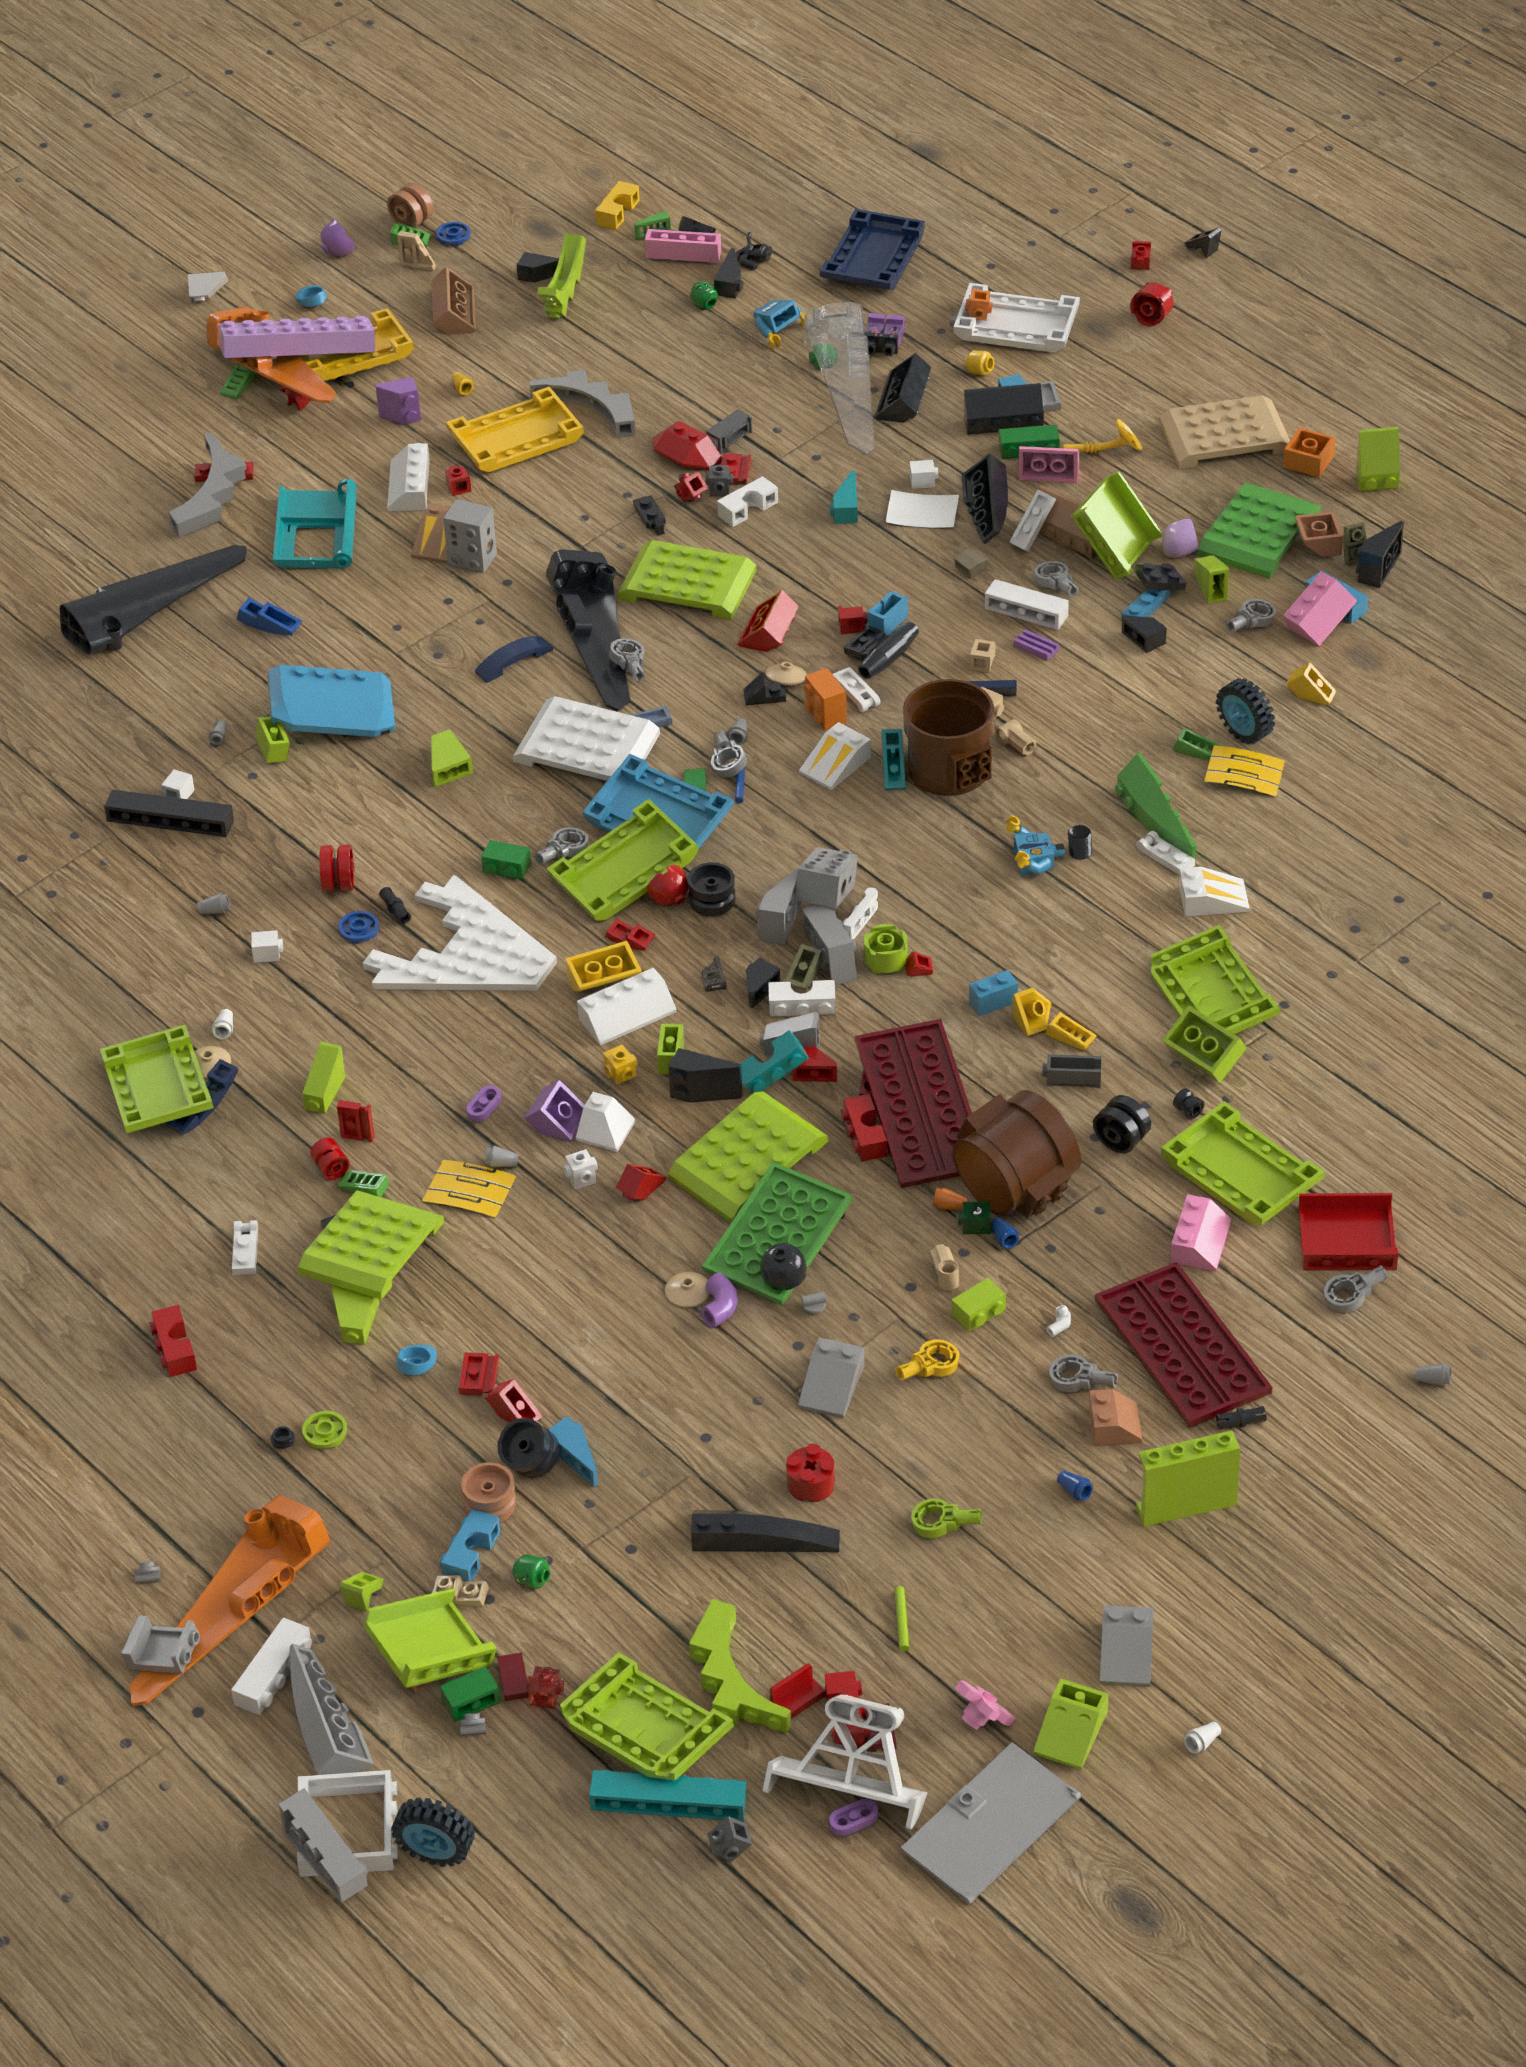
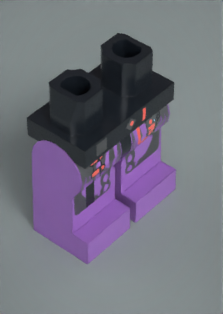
M869 313L868 324L864 333V351L866 354L873 355L875 352H882L885 356H892L893 353L898 354V348L905 332V316L888 315L886 324V314Z

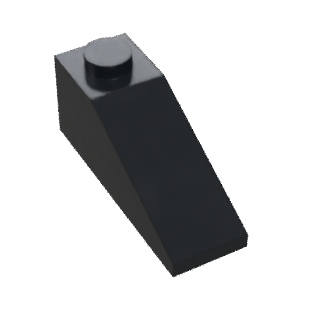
M733 248L730 249L714 278V289L717 291L718 296L736 298L739 291L741 292L743 289L741 272L735 249Z

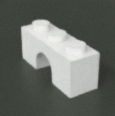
M762 476L717 500L718 517L734 527L748 519L747 507L756 506L764 511L777 504L778 487Z
M812 981V989L803 994L794 992L791 989V982H770V1017L801 1016L813 1012H819V1015L836 1014L835 981Z

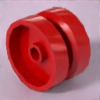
M321 845L319 867L322 892H334L337 878L341 891H353L355 863L352 845H339L337 858L332 845Z

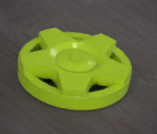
M333 1411L314 1413L303 1424V1438L314 1449L337 1447L347 1435V1423L340 1414ZM330 1418H334L338 1421L332 1422ZM318 1419V1422L316 1424H311L313 1421Z

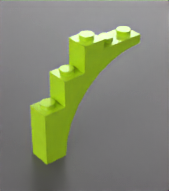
M564 234L562 250L553 279L547 287H538L537 294L545 303L544 312L549 318L560 319V317H566L568 300H573L575 283H580L586 239L583 235Z
M712 1599L689 1643L690 1659L701 1664L705 1663L701 1671L702 1689L710 1693H717L712 1703V1708L733 1719L735 1726H737L741 1718L749 1723H757L775 1731L779 1730L788 1733L791 1727V1711L772 1703L758 1694L744 1681L734 1665L729 1645L736 1623L735 1606Z

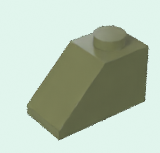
M801 944L785 982H791L792 986L806 990L813 983L812 981L816 979L823 963L822 951Z

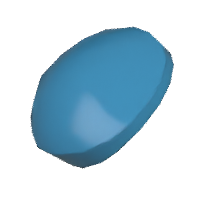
M312 285L300 289L296 293L295 298L300 305L315 308L326 301L327 294L321 286Z
M427 1344L407 1346L398 1352L396 1368L405 1375L415 1376L429 1371L436 1363L437 1351L434 1347Z

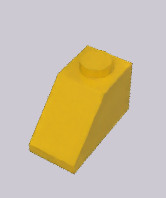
M1310 662L1292 671L1286 683L1299 699L1329 705L1336 693V690Z

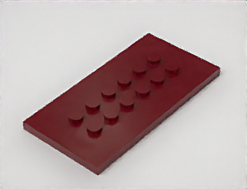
M937 1019L856 1035L854 1041L880 1124L887 1139L888 1150L900 1188L960 1176L953 1159V1147L959 1141L956 1137L965 1119L972 1114L942 1020Z
M1178 1262L1095 1294L1096 1303L1188 1427L1214 1418L1216 1414L1226 1413L1272 1394L1273 1387Z

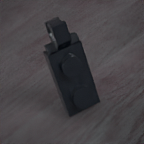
M652 495L633 500V506L646 528L653 527L657 536L665 534L664 524H666V520Z

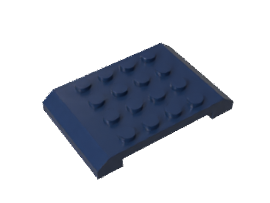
M855 209L849 219V227L829 261L826 260L820 269V277L894 290L923 237L925 221Z

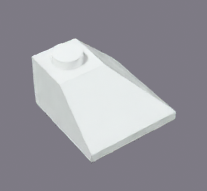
M226 273L188 274L190 299H194V302H204L206 298H210L228 282Z
M592 1092L582 1111L576 1141L618 1152L635 1124V1118L614 1097Z

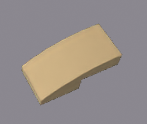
M460 1575L437 1576L432 1593L454 1588L453 1604L483 1607L489 1586L486 1581L463 1582Z

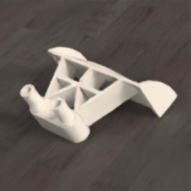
M838 1695L826 1703V1715L832 1720L802 1761L779 1756L768 1762L763 1792L769 1793L772 1790L779 1776L909 1808L906 1822L907 1829H912L915 1826L927 1796V1792L902 1786L891 1731L900 1726L904 1719V1711L901 1708L897 1709V1707L853 1696ZM860 1707L868 1711L869 1717L867 1720H863L859 1716L858 1711ZM846 1724L880 1733L858 1749ZM834 1730H836L843 1745L827 1741ZM881 1739L885 1756L866 1750ZM820 1749L850 1757L847 1772L812 1764L811 1761ZM859 1759L887 1766L891 1783L856 1775Z

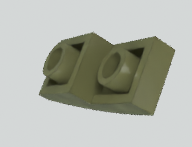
M1364 522L1344 526L1343 551L1344 561L1347 564L1359 561V558H1357L1358 549L1366 541Z

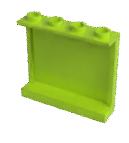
M1120 472L1105 477L1071 516L1115 580L1129 575L1133 571L1131 565L1150 543L1163 536Z
M1232 1430L1138 1452L1143 1465L1142 1501L1136 1502V1510L1144 1527L1237 1505L1240 1447Z
M454 1588L382 1606H375L367 1610L363 1628L405 1688L471 1672L485 1666L486 1668L491 1667L497 1647L493 1642L482 1644L452 1602L455 1594Z

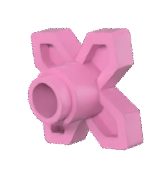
M962 1680L956 1685L955 1689L970 1701L964 1709L965 1714L962 1716V1719L974 1729L978 1730L989 1719L993 1721L997 1719L1002 1724L1010 1727L1016 1719L1006 1709L995 1703L997 1698L983 1688L973 1687Z

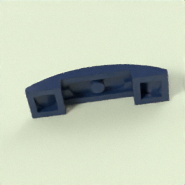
M539 636L515 640L489 655L475 669V673L488 683L502 676L503 668L531 654L538 658L552 651L553 646Z
M219 1059L208 1072L207 1077L209 1080L206 1082L214 1108L166 1122L167 1126L183 1134L196 1128L215 1110L224 1098L236 1077L238 1068Z

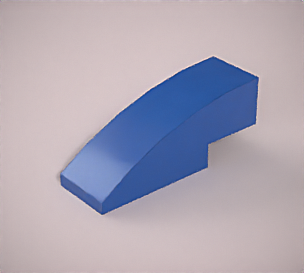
M248 598L240 607L236 619L256 629L280 635H293L302 623V620L269 602L262 605L251 598Z

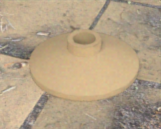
M790 662L775 664L766 670V677L770 681L781 685L800 684L805 681V675H807L804 669Z
M206 1046L194 1051L204 1079H208V1072L219 1059L231 1064V1057L223 1048Z
M695 1272L679 1273L670 1278L666 1283L665 1296L674 1306L680 1308L698 1307L704 1304L711 1295L705 1288L708 1279Z

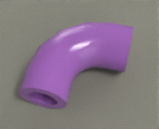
M716 1273L711 1276L705 1286L706 1290L715 1299L712 1303L701 1309L702 1318L710 1328H714L730 1318L738 1304L735 1287L722 1273Z

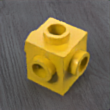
M623 1045L603 1053L605 1073L616 1084L637 1076V1059Z

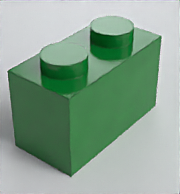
M489 840L481 856L482 871L523 880L531 865L530 848Z
M486 1666L473 1670L440 1686L442 1702L454 1723L464 1719V1714L478 1713L500 1703L499 1688Z

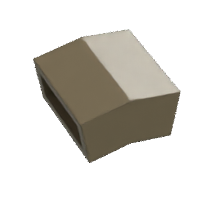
M973 548L965 550L954 557L955 567L971 579L987 570L989 560Z

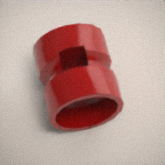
M322 1138L311 1147L310 1157L326 1179L336 1180L349 1170L350 1161L333 1138Z

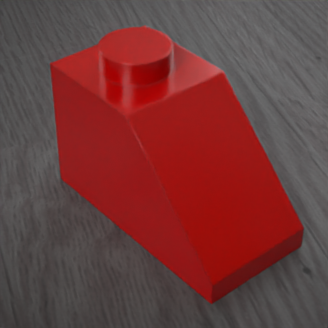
M803 1047L809 1059L792 1070L793 1081L837 1082V1063L816 1047Z
M627 1164L616 1189L623 1192L622 1196L628 1200H645L666 1181L667 1177L650 1167Z
M514 1379L500 1383L485 1397L497 1415L509 1423L520 1418L538 1421L542 1417Z

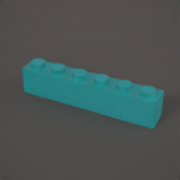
M593 1770L589 1793L590 1810L724 1820L729 1816L744 1822L747 1803V1781L714 1779L711 1777L696 1778L681 1775L674 1781L647 1777L636 1772Z

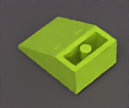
M1060 1678L1048 1706L1033 1755L1082 1770L1108 1713V1693Z

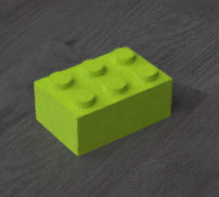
M1191 1006L1186 1008L1162 1040L1171 1052L1218 1083H1221L1247 1049L1239 1037Z

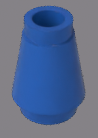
M1000 1217L992 1220L991 1228L998 1244L1007 1249L1016 1246L1019 1241L1018 1231Z
M1066 1470L1060 1472L1057 1477V1482L1076 1500L1084 1501L1093 1492V1485L1088 1478L1067 1472Z

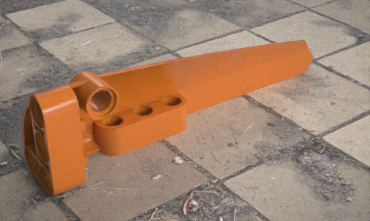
M241 307L211 313L207 318L208 345L221 351L219 347L218 324H222L225 321L242 323L245 320L261 322L262 320L269 319V312ZM298 355L230 358L233 362L316 402L330 403L336 395V391L324 382Z

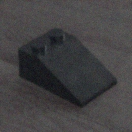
M1399 521L1368 538L1363 546L1359 547L1357 552L1359 562L1356 567V573L1358 574L1357 582L1381 588L1402 553L1404 522Z
M678 1048L668 1065L671 1098L694 1103L740 1099L743 1096L741 1064Z

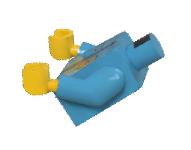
M772 300L762 307L755 309L753 314L757 328L765 338H769V347L771 349H775V343L780 346V336L772 333L778 332L797 318L801 319L800 325L803 328H808V324H812V315L809 313L803 314V311L796 306L795 300Z
M1013 815L1006 820L1007 831L1010 833L1015 831L1014 859L1017 861L1021 877L1031 874L1040 875L1047 870H1051L1054 868V857L1065 856L1064 844H1051L1047 833L1028 831L1023 826H1019L1020 820Z

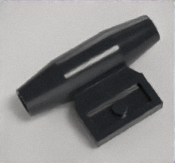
M907 622L886 635L882 630L866 626L844 646V653L859 659L865 657L858 667V672L863 678L870 679L896 661L912 644L919 634V630L914 623Z

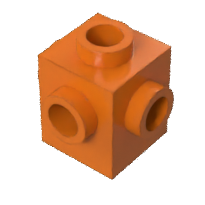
M971 290L970 299H966L965 305L968 317L976 318V320H987V314H991L993 302H989L990 291Z

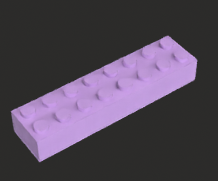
M343 316L336 319L320 317L318 320L300 318L298 321H291L290 319H281L280 321L265 319L261 322L245 320L242 323L225 321L222 324H218L219 347L224 358L375 352V329L369 318L365 316H356L349 319Z

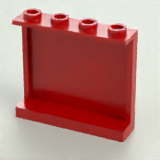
M1299 1193L1298 1213L1303 1271L1374 1270L1379 1266H1383L1385 1270H1397L1398 1248L1395 1246L1392 1193Z

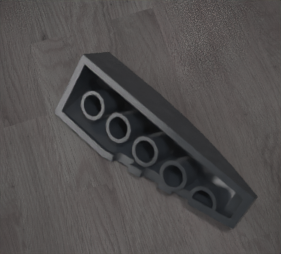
M990 453L962 474L963 500L968 506L967 510L972 515V521L977 526L976 530L984 544L1000 533L1008 506L1006 465Z
M694 1510L691 1523L692 1551L839 1552L840 1530L814 1523L773 1517L744 1510Z

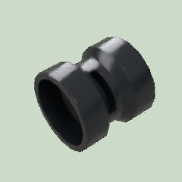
M1187 1088L1180 1090L1173 1100V1106L1180 1111L1183 1110L1184 1115L1189 1119L1198 1117L1205 1106L1204 1101L1199 1097H1194L1193 1092Z

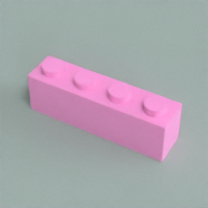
M648 229L645 237L646 258L719 263L721 256V234Z

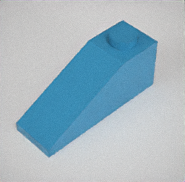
M566 1416L549 1428L556 1435L559 1442L558 1457L595 1487L598 1485L597 1469L584 1430L578 1422H574Z

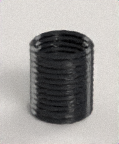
M1075 825L1068 830V847L1072 858L1081 860L1088 858L1092 854L1091 830L1087 826Z

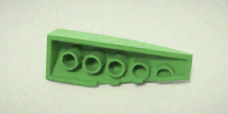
M1141 753L1136 754L1117 775L1115 791L1118 797L1124 800L1126 808L1131 810L1149 832L1155 831L1159 838L1188 854L1196 862L1197 846L1186 826H1181L1178 811L1176 809L1172 810L1169 803L1171 799L1168 793L1163 794L1160 786H1162L1161 780Z

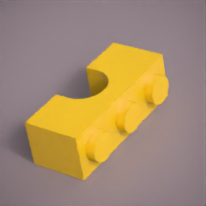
M618 181L612 187L610 193L604 197L602 203L596 207L594 212L596 225L617 230L624 221L623 209L632 210L640 201L639 185Z

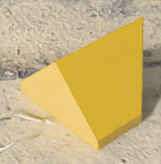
M1034 987L1013 994L1012 1017L1026 1036L1046 1030L1048 1028L1051 1002L1036 991Z

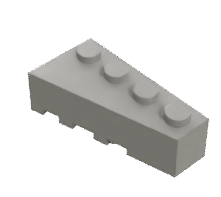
M820 905L802 908L804 929L812 945H815V949L822 951L823 968L826 973H830V980H834L835 985L857 980L854 952H857L854 939L850 938L848 930H844L842 921L837 919L835 911L831 910L830 907Z
M305 1788L278 1804L285 1837L341 1902L368 1886L366 1878L368 1870L361 1860L358 1861L350 1847L342 1840Z

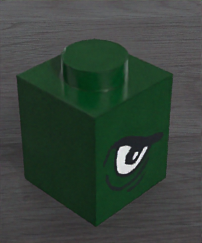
M963 1202V1211H958V1225H963V1234H991L990 1202Z

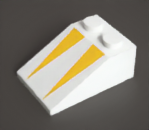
M838 722L823 735L799 769V774L829 790H833L871 758V739Z
M1204 867L1180 868L1179 890L1185 916L1249 912L1250 908L1243 879Z

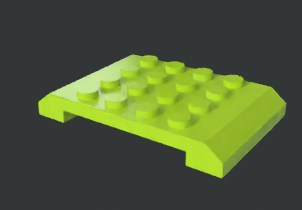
M651 540L643 544L617 593L618 600L637 603L641 597L712 610L713 617L732 620L756 573V564L745 556Z
M650 799L632 810L634 816L568 861L562 857L546 868L548 874L596 921L608 920L647 893V885L656 874L661 872L663 875L668 871L666 867L674 864L679 865L681 868L685 867L693 861L699 851L698 845Z
M186 1025L100 1049L126 1134L214 1108Z
M754 1092L676 1159L668 1172V1176L672 1182L732 1223L772 1162L790 1169L808 1152L814 1155L828 1142V1136L765 1092Z
M1223 1101L1161 1147V1154L1170 1167L1251 1225H1263L1299 1197V1193H1305L1324 1179L1325 1171L1309 1160L1303 1163L1242 1121L1240 1119L1241 1113Z
M356 1190L303 1253L298 1266V1275L382 1300L392 1288V1279L429 1234L434 1236L444 1224V1216Z

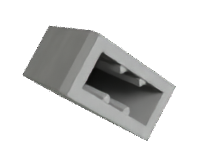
M819 1012L766 1024L765 1033H761L760 1046L764 1047V1056H773L774 1047L771 1042L788 1030L795 1035L803 1047H816L819 1049Z

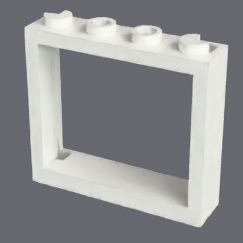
M390 1770L298 1777V1791L305 1788L311 1797L384 1792V1851L353 1853L358 1861L361 1860L364 1863L368 1872L393 1870V1859H398V1846L393 1844V1831H391L393 1817H396L398 1810L397 1801H393V1796L397 1795V1781L392 1782ZM297 1851L300 1877L319 1876Z

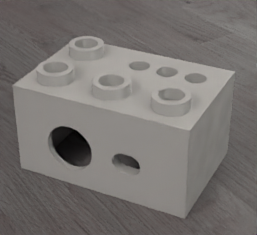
M456 499L443 518L448 565L484 573L497 555L493 507ZM491 540V549H487L488 542Z
M816 847L798 868L795 900L836 909L855 887L858 855L851 854L848 850L836 851Z

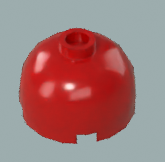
M674 864L666 867L668 871L663 875L661 872L656 874L646 888L649 891L647 892L649 897L661 906L680 905L686 899L688 877L679 865Z

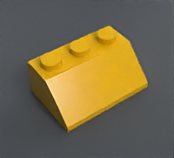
M627 941L565 958L566 977L573 991L586 990L642 973Z

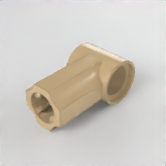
M1015 719L995 730L996 737L1001 744L1006 745L1009 743L1026 756L1030 755L1036 747V741L1023 731L1021 724Z
M944 1244L936 1245L934 1249L930 1250V1257L938 1276V1285L946 1291L954 1290L959 1286L958 1263L954 1261L949 1247H946Z

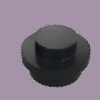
M285 1426L276 1428L271 1435V1443L278 1449H286L292 1446L295 1441L294 1433Z

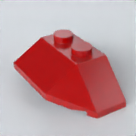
M681 421L675 422L653 437L654 452L683 467L704 468L709 471L710 466H716L722 462V456L708 435Z

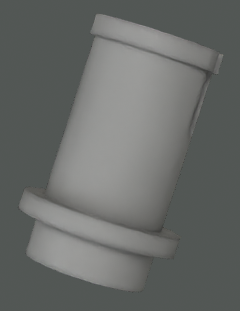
M218 720L214 723V728L209 734L211 743L219 745L225 741V731L227 729L225 721Z

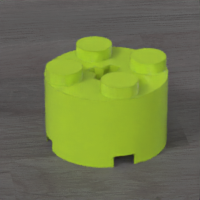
M880 924L872 927L871 932L868 934L866 932L864 935V961L870 968V971L873 974L904 970L908 959V944L905 931L895 929V926L891 924Z

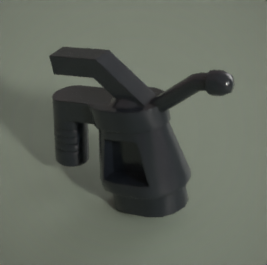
M748 232L746 237L748 244L746 247L736 251V257L739 261L740 256L743 255L741 266L756 270L757 263L749 259L759 262L769 261L772 247L767 246V244H751L750 237L752 233Z

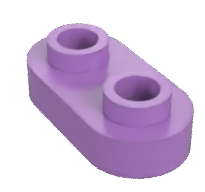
M496 1086L483 1087L468 1103L466 1107L467 1117L474 1122L486 1120L502 1101L500 1089Z
M861 1799L833 1811L829 1817L830 1830L838 1836H846L866 1828L877 1821L878 1806L870 1799Z

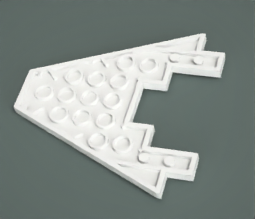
M453 875L444 887L424 882L415 894V901L448 911L442 920L443 927L457 931L441 954L421 948L412 961H408L373 949L364 960L363 969L377 974L372 981L373 989L537 991L557 964V957L461 879Z

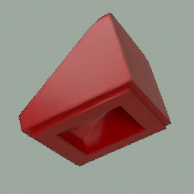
M913 951L910 953L905 964L907 976H923L934 973L931 957Z

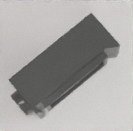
M737 409L708 429L706 434L714 438L712 443L718 452L722 454V451L747 433H752V417Z
M1048 1054L1047 1063H1043L1042 1077H1047V1086L1049 1084L1094 1085L1100 1088L1101 1056Z

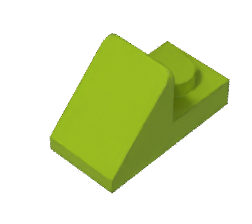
M360 1572L342 1581L340 1588L345 1604L367 1611L371 1594L382 1588L384 1579Z

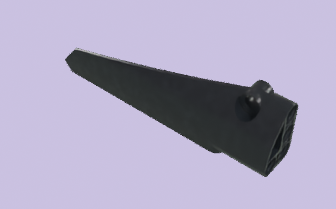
M232 545L101 587L95 594L61 604L59 607L61 632L68 641L88 655L105 649L109 651L119 650L122 648V637L181 597L244 562L247 547Z
M565 549L557 550L553 553L546 570V578L557 598V610L605 706L618 712L630 703V695L625 669H622L620 665L614 663L609 657L611 643L620 639L613 583L617 571L608 564L602 553Z

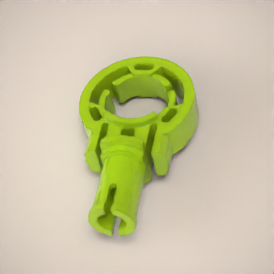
M933 1498L918 1503L912 1510L911 1520L913 1528L918 1535L925 1538H938L945 1535L948 1531H957L960 1525H981L982 1510H959L957 1504H948L944 1500ZM929 1510V1513L942 1515L935 1524L927 1523L925 1527L922 1519L927 1515L926 1511Z

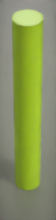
M898 1586L894 1590L899 1650L905 1652L909 1650L904 1587Z

